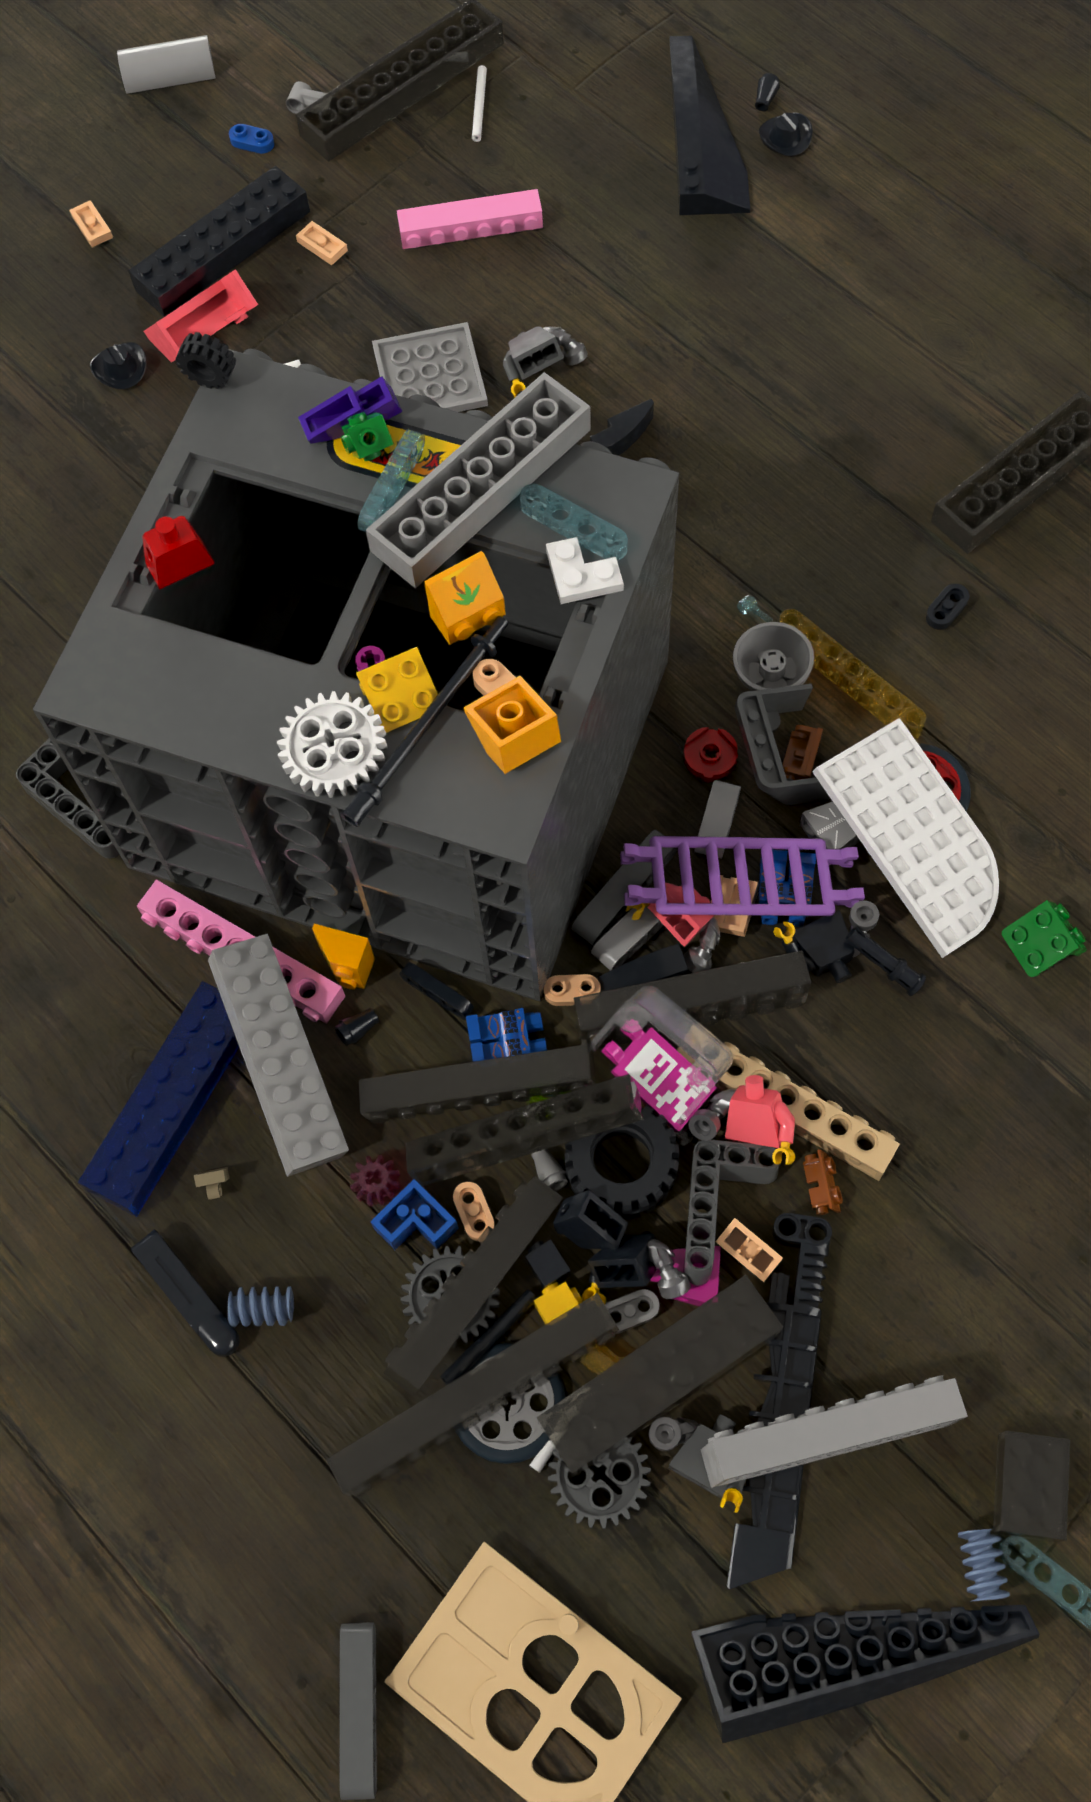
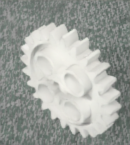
M332 691L330 700H325L322 693H319L317 703L314 704L309 698H306V709L303 710L298 706L294 707L298 715L296 718L291 716L285 717L290 728L283 727L279 730L285 739L277 741L280 750H283L278 753V757L284 763L282 767L285 773L291 774L289 777L294 784L300 782L304 792L312 787L315 796L318 797L323 789H326L329 798H332L335 789H340L342 795L346 796L347 786L351 785L357 791L359 787L357 781L362 779L365 782H371L367 773L369 771L375 773L380 771L375 761H385V756L381 750L388 747L386 740L382 738L387 734L384 726H380L382 724L380 716L378 714L373 715L374 710L370 704L364 707L360 697L352 703V699L347 692L341 700L338 699L335 691ZM348 721L352 722L349 727L345 729H339V726L342 723ZM319 730L316 736L306 737L309 732ZM352 751L359 752L358 755L352 759L345 758L346 755ZM323 759L326 760L323 766L318 768L313 767L316 761Z

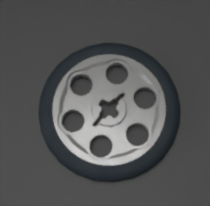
M516 1343L494 1344L451 1387L449 1397L450 1418L455 1432L463 1444L477 1456L491 1462L503 1464L523 1462L535 1457L556 1431L563 1419L567 1405L563 1381L552 1362L539 1351ZM496 1366L502 1371V1377L497 1383H489L485 1380L484 1373L488 1367ZM528 1367L532 1370L533 1377L530 1382L521 1384L516 1381L515 1373L518 1368ZM507 1384H509V1393L512 1400L517 1401L516 1405H511L508 1421H506L504 1406L499 1405V1400L505 1399V1394H507ZM475 1393L482 1394L486 1400L485 1406L479 1411H474L468 1406L469 1397ZM537 1394L544 1395L548 1400L546 1409L541 1412H536L530 1407L531 1398ZM489 1421L497 1422L500 1425V1433L494 1439L486 1438L482 1432L483 1426ZM527 1422L531 1426L532 1431L527 1439H518L514 1435V1427L517 1423Z

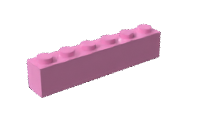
M538 189L397 210L403 249L543 228L542 208Z

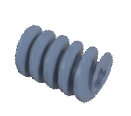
M267 1286L263 1287L261 1295L258 1296L255 1287H251L248 1296H245L243 1287H239L236 1296H233L232 1291L229 1292L228 1321L232 1327H236L240 1320L243 1326H249L252 1319L256 1326H261L264 1319L268 1326H273L276 1319L281 1326H285L288 1319H290V1322L293 1320L294 1297L291 1286L287 1287L285 1295L281 1294L279 1286L275 1287L273 1295H269Z
M993 1529L958 1533L959 1538L968 1540V1543L960 1547V1551L971 1554L970 1557L962 1561V1564L973 1568L972 1571L964 1575L965 1579L975 1581L974 1585L967 1588L968 1593L977 1595V1598L972 1601L1004 1599L1010 1596L1009 1591L999 1589V1586L1008 1582V1579L997 1575L998 1571L1006 1567L1005 1564L995 1561L996 1557L1003 1554V1550L993 1548L992 1546L1001 1540L1000 1536L990 1534V1531Z

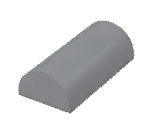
M207 35L117 50L126 94L215 79L212 54Z

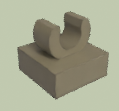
M228 1167L198 1172L194 1175L196 1187L206 1185L208 1200L220 1198L223 1195L221 1182H226L230 1179Z

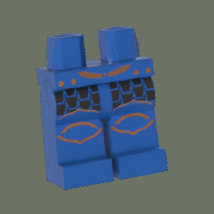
M772 850L779 904H795L790 861L788 864L787 881H785L788 851ZM800 852L807 904H811L816 854ZM761 856L758 904H768ZM761 915L762 924H777L778 916ZM789 916L788 922L792 923L796 928H801L808 916Z
M520 1008L515 1009V1011H505L478 1017L477 1014L466 1016L473 1065L477 1077L513 1070L523 1066H534L533 1060L548 1056L545 1038L530 1041L528 1033L543 1030L540 1012L525 1014L524 1009Z

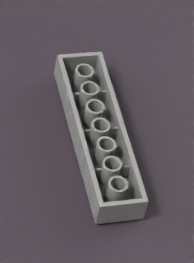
M542 373L366 529L370 552L414 588H417L591 430L590 406L548 374Z
M268 934L212 950L208 963L287 1177L342 1158L349 1149Z
M942 1375L925 1380V1383L915 1387L913 1383L896 1387L895 1391L886 1393V1396L884 1391H878L866 1395L864 1399L858 1400L857 1403H855L854 1398L846 1399L835 1403L836 1406L828 1408V1411H825L824 1406L806 1410L805 1414L797 1416V1419H795L794 1414H787L775 1418V1421L768 1423V1426H764L763 1421L744 1426L745 1429L738 1431V1434H734L733 1429L715 1433L714 1437L707 1439L708 1444L700 1449L710 1486L715 1488L948 1427L968 1417L956 1380L953 1378L944 1381Z

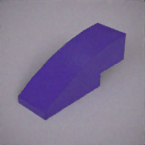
M381 376L358 391H355L351 386L347 387L302 414L298 419L307 440L312 444L341 438L344 435L342 426L349 424L348 418L358 413L365 412L367 416L377 412L382 414L386 421L403 411L393 389Z

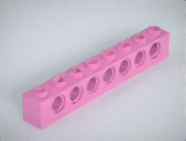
M155 880L137 905L138 910L142 914L141 919L146 924L154 928L156 925L164 929L163 932L176 941L179 938L187 942V947L198 954L204 952L210 956L214 949L255 938L252 934L158 880ZM176 910L174 915L165 917L168 911ZM199 923L196 929L187 930L191 924ZM214 937H222L218 943H210ZM273 947L283 976L292 977L291 981L287 983V987L294 1005L302 1009V1013L310 1020L317 1022L319 1019L327 1024L345 998L342 986ZM308 990L316 991L310 998L302 997Z

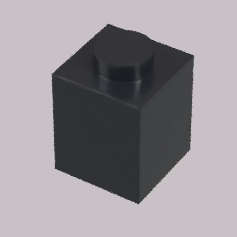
M551 1240L546 1243L539 1241L527 1250L529 1254L525 1255L526 1263L543 1289L555 1282L560 1284L571 1276L569 1267Z

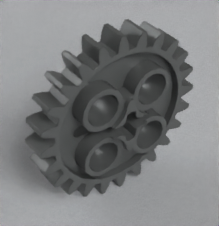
M446 1246L444 1255H440L435 1248L433 1249L434 1258L429 1259L423 1254L424 1264L421 1266L414 1262L412 1265L416 1273H406L405 1275L411 1284L402 1285L401 1288L409 1295L403 1296L400 1299L402 1304L410 1306L403 1310L404 1316L413 1315L408 1321L409 1326L414 1327L419 1324L416 1333L420 1337L427 1332L428 1343H431L435 1337H438L439 1345L443 1347L446 1339H450L454 1348L456 1347L457 1339L461 1338L464 1344L467 1345V1335L472 1334L478 1339L479 1333L477 1329L479 1327L484 1330L489 1328L485 1321L486 1318L491 1320L496 1318L490 1308H499V1302L492 1298L499 1296L500 1290L491 1287L498 1280L497 1277H488L492 1272L491 1266L481 1268L484 1263L482 1256L473 1261L474 1253L472 1250L466 1256H463L460 1246L456 1249L455 1254H451L449 1247ZM442 1271L446 1273L452 1293L454 1294L461 1316V1321L459 1322L455 1320L449 1300L446 1298L447 1294L440 1276ZM457 1271L468 1273V1278L463 1283L454 1282L452 1276ZM435 1281L439 1283V1288L436 1292L429 1294L423 1291L424 1285L427 1282ZM467 1299H474L478 1302V1307L472 1312H466L461 1308ZM441 1309L448 1311L449 1317L446 1321L438 1323L433 1320V1315L436 1311Z
M593 1421L592 1430L588 1431L586 1426L581 1424V1434L577 1435L573 1430H569L571 1441L568 1442L560 1439V1444L564 1448L563 1451L553 1450L552 1452L559 1460L548 1465L551 1469L556 1470V1474L549 1476L548 1481L558 1484V1486L551 1490V1494H561L562 1497L556 1505L558 1507L565 1504L569 1506L565 1513L566 1517L576 1512V1523L578 1525L584 1518H588L589 1528L591 1529L594 1526L595 1520H600L602 1529L606 1528L608 1519H611L613 1524L618 1526L619 1515L630 1520L628 1509L640 1510L639 1505L635 1501L636 1498L644 1500L647 1498V1495L640 1489L641 1487H649L651 1483L642 1478V1475L651 1472V1468L642 1467L641 1463L648 1459V1455L637 1454L642 1444H630L633 1437L632 1433L622 1437V1426H619L615 1432L610 1431V1422L607 1421L604 1429L599 1430L597 1422ZM595 1443L604 1445L607 1451L605 1457L600 1460H594L588 1453L590 1446ZM582 1455L597 1470L604 1467L606 1469V1478L622 1490V1494L617 1495L601 1479L594 1482V1473L577 1459V1456ZM620 1464L628 1466L631 1471L630 1478L623 1482L616 1480L612 1473L613 1469ZM574 1468H580L586 1473V1479L580 1485H573L568 1480V1474ZM600 1489L606 1490L611 1497L609 1504L604 1507H598L592 1501L594 1492Z

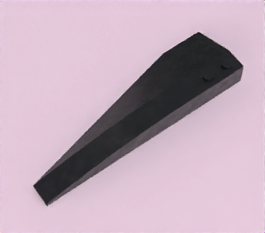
M669 36L679 215L750 213L748 173L692 36Z
M1026 1605L982 1606L981 1610H964V1607H951L950 1611L931 1612V1608L917 1609V1612L901 1613V1609L846 1611L845 1615L833 1616L828 1615V1612H817L815 1616L796 1617L795 1613L782 1614L780 1618H766L765 1614L751 1615L691 1632L711 1710L722 1744L843 1710L914 1687L1039 1638L1040 1635Z

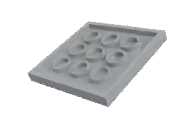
M468 322L372 341L379 376H383L393 389L395 395L405 398L415 394L424 395L433 399L440 407L456 412L488 406Z

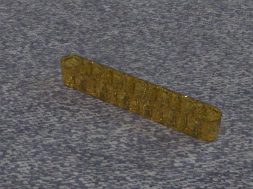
M787 609L781 613L780 623L794 626L809 641L814 642L811 644L814 651L813 667L886 726L900 718L915 740L920 737L926 722V715L921 708L802 613L795 609ZM846 673H852L855 676H849ZM866 689H872L875 692H868ZM887 705L894 706L896 709H890ZM907 722H913L916 726L909 725Z

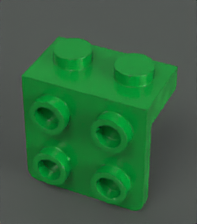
M1046 900L1002 931L1004 940L1030 977L1038 976L1070 954L1079 956L1087 951L1083 944L1086 941L1085 937L1077 927L1072 928L1067 920L1070 918V915L1061 903L1057 905Z

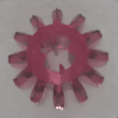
M378 1155L375 1163H373L370 1156H367V1165L363 1166L357 1162L355 1166L359 1172L350 1174V1178L355 1181L350 1185L352 1192H358L356 1198L359 1202L366 1199L367 1205L372 1207L375 1199H378L380 1206H384L385 1201L383 1197L387 1196L389 1199H394L395 1195L391 1189H400V1183L395 1180L400 1177L399 1170H392L394 1167L393 1161L389 1160L384 1163V1158L381 1155ZM372 1177L375 1179L380 1178L381 1182L378 1185L374 1182L371 1184L370 1179Z

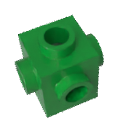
M365 412L358 413L348 418L349 424L342 426L344 435L341 436L343 446L348 454L352 453L358 459L363 458L364 461L375 459L382 455L380 450L394 444L383 415L374 412L367 416Z

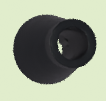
M766 73L758 80L755 103L757 110L767 111L770 103L779 91L780 81L776 75Z
M369 1008L339 1020V1024L335 1026V1031L345 1046L351 1043L355 1045L379 1022V1019L373 1009Z

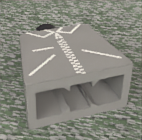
M834 802L802 813L800 826L809 839H823L826 843V849L853 847L860 841Z

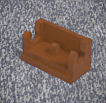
M796 725L795 731L791 733L783 761L786 778L800 780L811 777L821 741L822 728L816 729L804 725Z

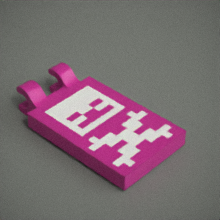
M633 1019L628 1020L620 1030L632 1040V1043L623 1052L614 1041H611L601 1052L616 1065L611 1073L641 1101L654 1109V1113L658 1116L662 1114L668 1121L667 1125L673 1128L675 1132H679L717 1087L652 1027L644 1032Z

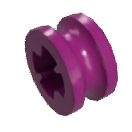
M367 646L358 651L356 655L358 671L368 668V659L374 658L375 664L384 661L385 655L383 651L375 646Z

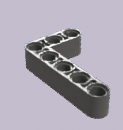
M49 738L19 766L16 772L18 781L27 794L101 856L109 859L117 857L119 853L112 841L102 845L110 838L94 811L56 781L68 768ZM55 792L52 796L47 797L48 794ZM69 808H73L72 811L65 813ZM93 823L91 827L84 829L87 824Z
M701 1140L695 1145L691 1169L684 1273H686L691 1284H706L712 1275L719 1180L770 1184L774 1182L780 1164H775L772 1159L773 1152L776 1150L774 1147L718 1140ZM700 1183H706L710 1186H701ZM703 1209L706 1210L707 1213H701L697 1210ZM696 1236H702V1237H705L706 1239H705V1240H698V1239H696L695 1237H696ZM699 1263L704 1265L705 1267L697 1268L693 1266V1264Z

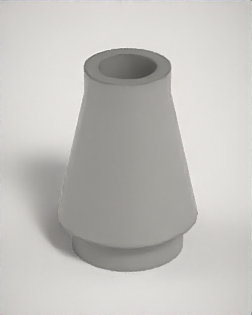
M543 1146L532 1152L531 1156L535 1163L540 1187L545 1188L547 1193H553L562 1189L568 1182L566 1178L567 1173L552 1156L548 1148Z

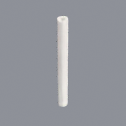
M483 65L478 67L472 130V140L475 142L481 140L487 73V68Z

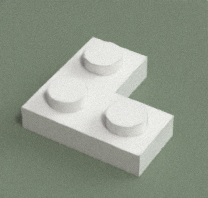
M577 537L546 544V552L561 604L624 591V583L616 557L584 564Z

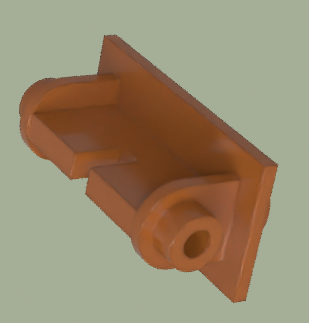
M817 1150L819 1158H817L816 1154L806 1155L803 1166L807 1183L818 1182L819 1187L809 1189L812 1210H816L818 1216L828 1214V1208L841 1213L839 1204L843 1202L839 1186H835L833 1175L836 1174V1165L833 1158L829 1157L822 1150Z

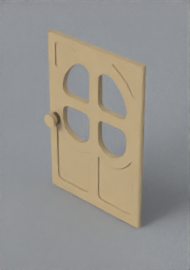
M485 1541L390 1676L384 1681L385 1684L527 1802H614L682 1699ZM545 1635H556L562 1638L577 1651L579 1657L578 1663L560 1690L554 1694L547 1692L526 1674L523 1667V1655L526 1647L533 1640ZM596 1670L603 1671L610 1677L622 1700L625 1717L624 1727L621 1733L613 1739L604 1738L574 1714L571 1709L572 1701L590 1674ZM504 1689L518 1691L537 1706L541 1713L539 1721L522 1746L517 1750H510L491 1735L487 1726L489 1702L497 1692ZM562 1727L596 1755L597 1768L589 1778L582 1781L565 1783L549 1780L536 1773L533 1768V1759L555 1728Z

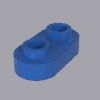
M237 124L229 130L230 142L236 148L260 154L268 153L274 148L273 135L269 130L245 124Z

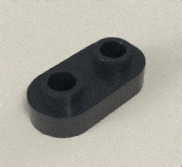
M960 584L948 585L929 606L926 614L928 625L937 630L948 628L966 607L969 600L968 590Z

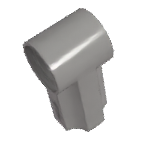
M296 82L286 100L287 108L292 113L298 115L303 114L307 110L332 116L334 111V95L314 91L304 82Z

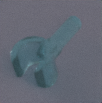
M753 596L744 597L737 605L738 610L743 615L752 611L765 622H772L773 620L757 606Z

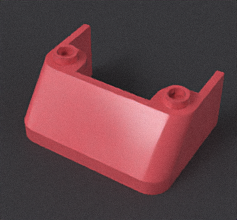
M235 269L143 332L172 363L175 361L178 351L188 334L192 333L194 335L195 332H198L202 336L204 334L211 336L232 321L237 325L248 317L246 312L257 306L258 303Z

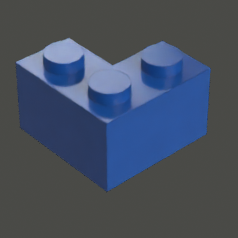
M415 1179L370 1221L374 1230L394 1250L416 1229L438 1250L459 1229L457 1221Z

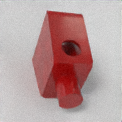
M167 516L161 517L156 521L155 528L142 535L145 563L159 589L214 564L200 536L185 516H179L175 519Z

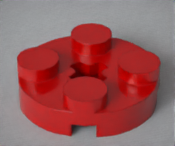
M709 727L700 728L694 731L686 740L683 752L684 763L693 775L701 778L704 782H713L716 779H721L730 774L735 768L738 758L737 743L732 735L723 729L718 728L717 731L709 730ZM705 750L717 751L715 758L706 757Z

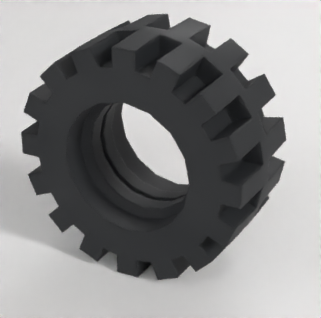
M195 332L194 335L190 333L186 336L175 361H177V367L182 368L180 372L183 375H188L189 380H195L198 385L202 386L204 384L210 389L213 386L216 389H220L221 386L224 387L228 382L236 365V358L233 357L234 353L231 350H227L228 346L225 343H219V339H212L208 334L202 336L201 333Z

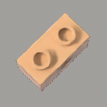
M736 1218L732 1220L715 1241L763 1282H765L783 1259V1257Z

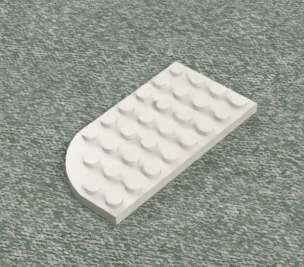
M900 718L812 771L942 958L978 935L985 928L993 915L999 893V876L993 851Z

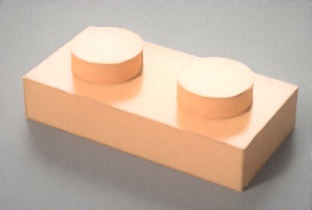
M91 200L69 210L72 218L92 248L113 238L111 230Z
M313 221L296 235L299 244L330 265H333L348 251L346 243Z

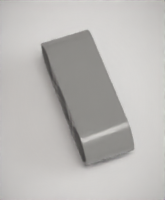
M714 780L698 837H728L741 786ZM695 848V852L706 855V848ZM717 848L718 858L722 859L725 848Z
M648 906L644 908L639 920H632L633 913L637 911V909L632 908L592 948L591 953L610 971L623 965L663 926L660 920L648 909Z

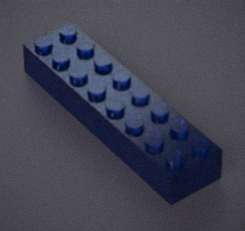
M203 981L201 982L78 1181L88 1192L135 1217L138 1216L239 1048L218 988Z

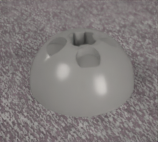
M780 622L761 623L748 629L738 639L733 652L734 668L740 681L751 691L803 685L813 667L814 651L808 638L797 628Z

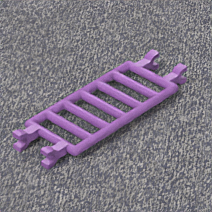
M653 836L650 839V847L624 843V851L620 853L621 864L651 862L654 888L628 885V893L624 894L625 906L656 903V910L662 915L832 916L835 913V905H845L852 908L859 900L865 899L863 888L832 890L829 865L852 867L853 860H857L859 857L857 847L826 849V843L823 839ZM662 848H678L684 903H667ZM689 848H706L712 903H695ZM717 848L733 849L740 904L723 903ZM745 849H761L768 904L751 903ZM772 849H788L795 904H779ZM800 850H815L823 905L807 904Z

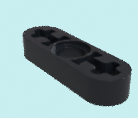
M408 962L399 973L401 978L409 985L463 1020H466V1016H469L474 1009L473 1004L465 997L411 962Z

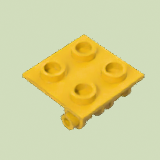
M417 647L356 672L360 681L361 691L364 696L366 695L369 704L372 706L374 715L378 714L382 721L380 726H384L386 733L420 719L438 695Z

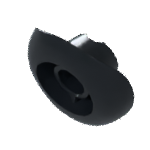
M784 113L767 120L759 128V135L763 144L771 151L785 156L797 155L806 150L811 142L813 132L809 119L800 113Z
M137 343L115 344L95 356L91 360L90 369L95 378L104 385L115 389H126L134 386L142 379L146 368V355L142 347Z

